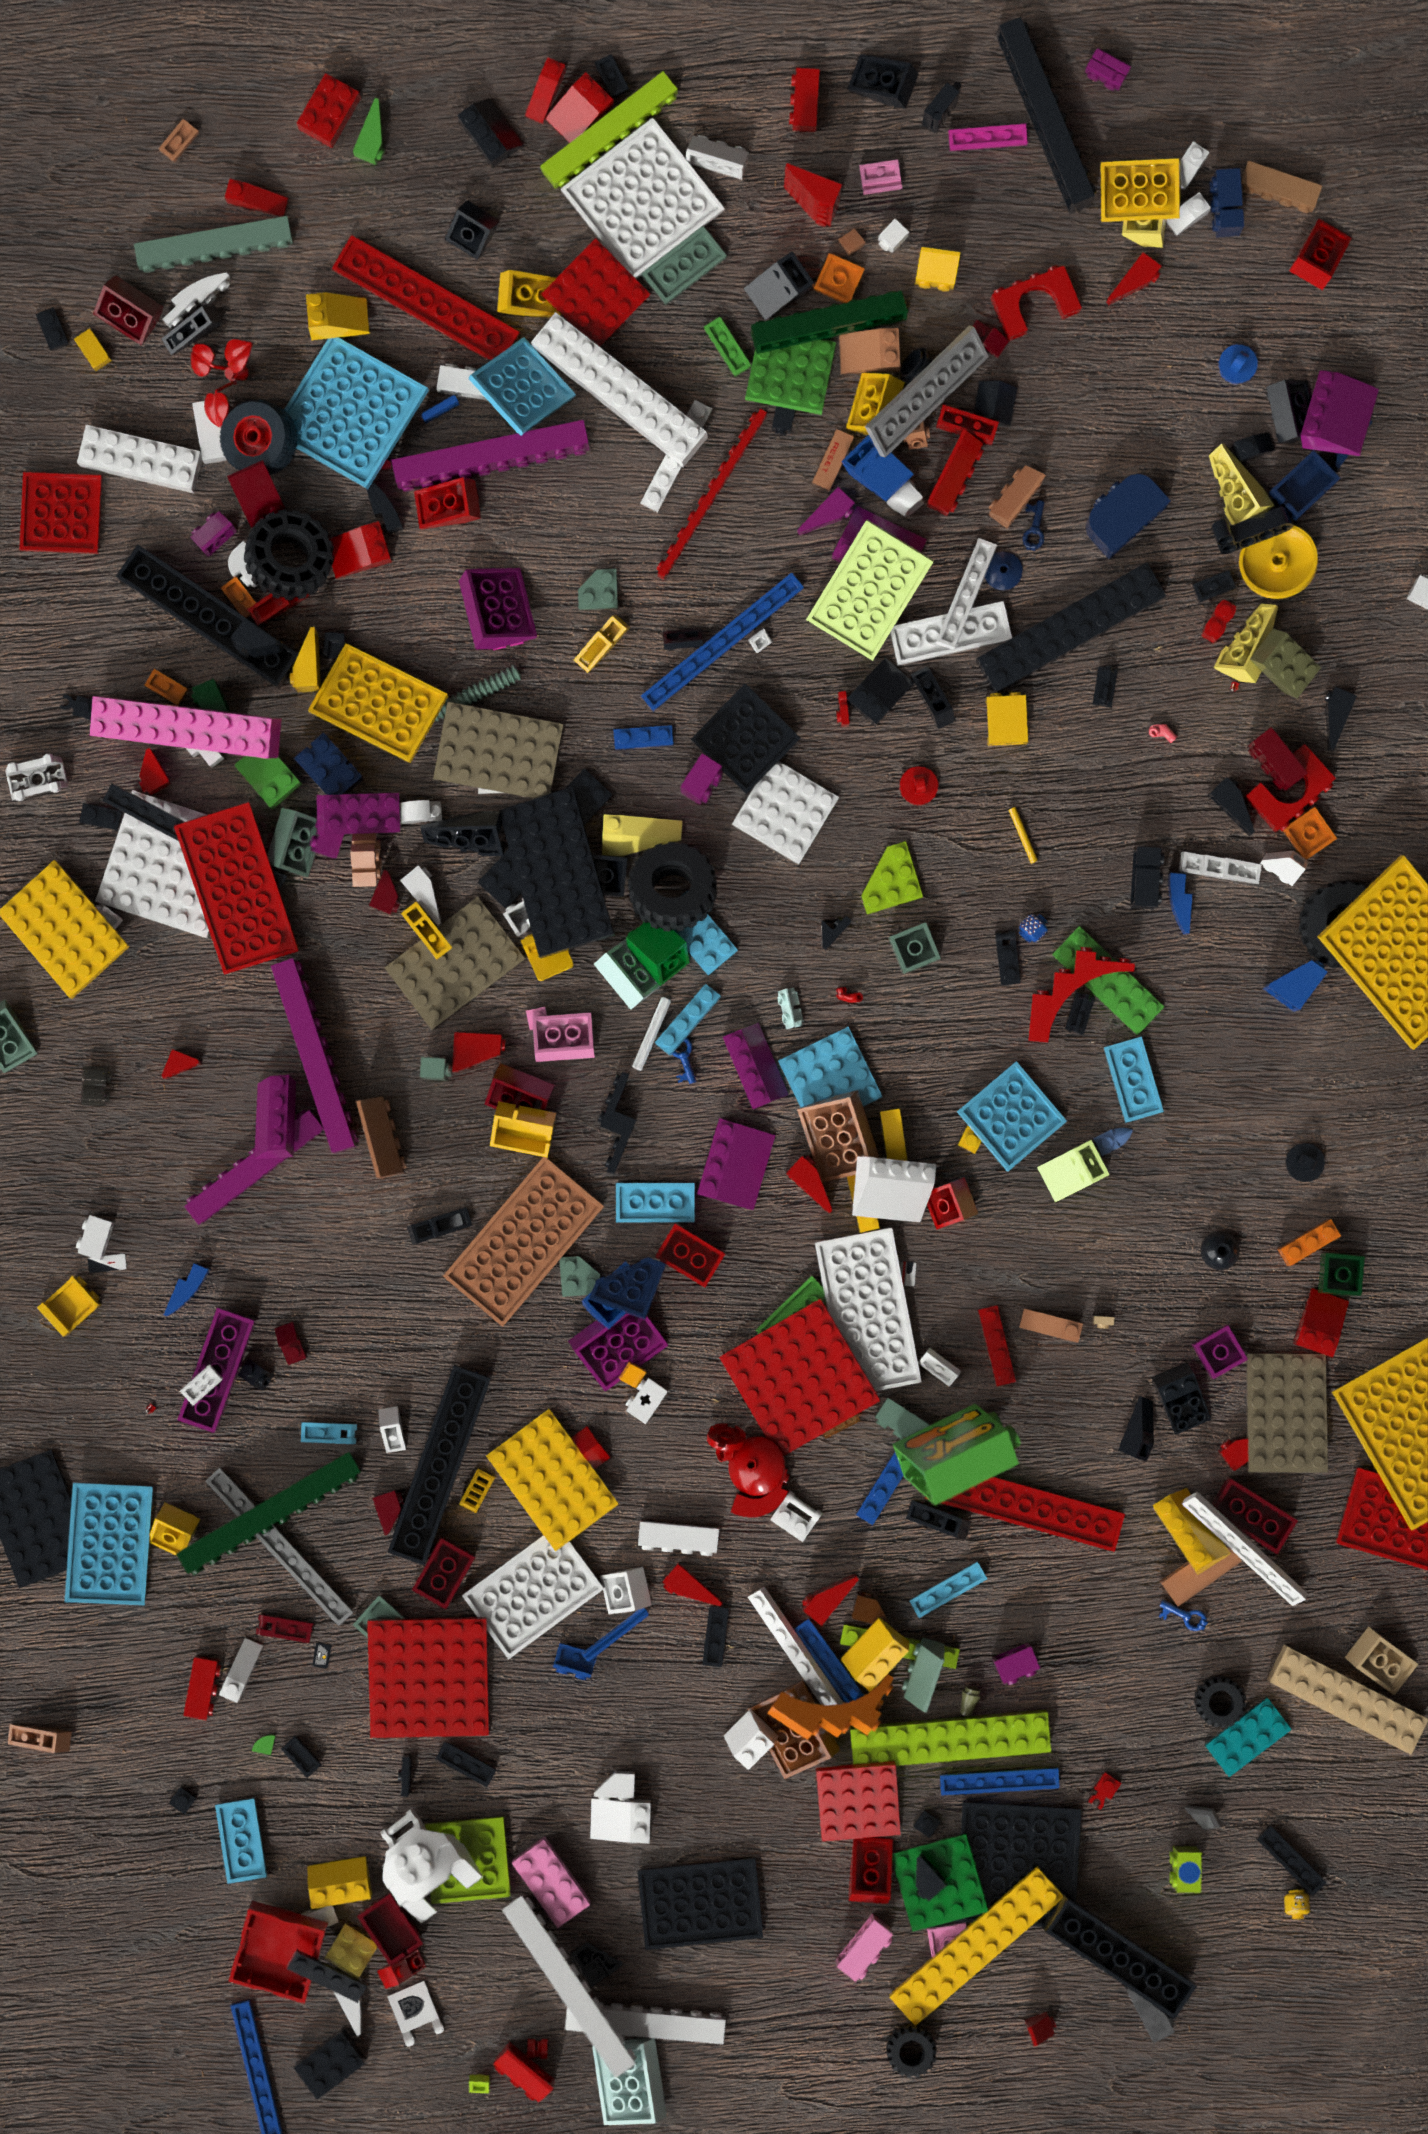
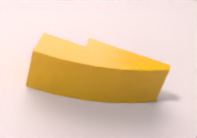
M616 614L613 615L597 631L575 657L574 661L589 673L630 627Z
M900 1109L880 1112L887 1159L907 1161Z

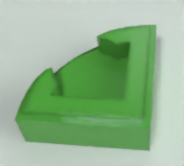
M266 1735L260 1738L254 1744L252 1751L271 1755L276 1735Z

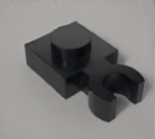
M63 695L64 699L69 700V704L67 706L60 705V708L66 711L73 709L72 715L91 720V699L77 696L76 701H74L69 695Z

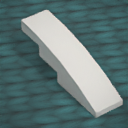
M1181 852L1178 871L1259 884L1262 865L1230 858Z

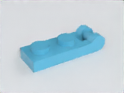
M302 1422L301 1442L356 1444L355 1430H357V1424ZM341 1430H347L346 1438L341 1437Z

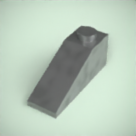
M1124 1986L1153 2043L1175 2033L1172 2028L1175 2026L1172 2017L1166 2016L1163 2011Z

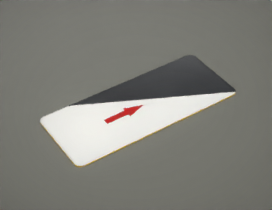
M125 1254L104 1256L103 1260L92 1257L88 1258L89 1273L126 1269Z

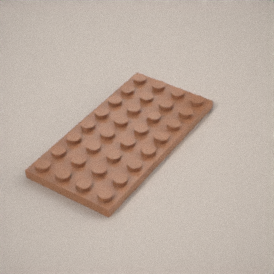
M543 1157L443 1277L503 1327L604 1206L549 1159Z

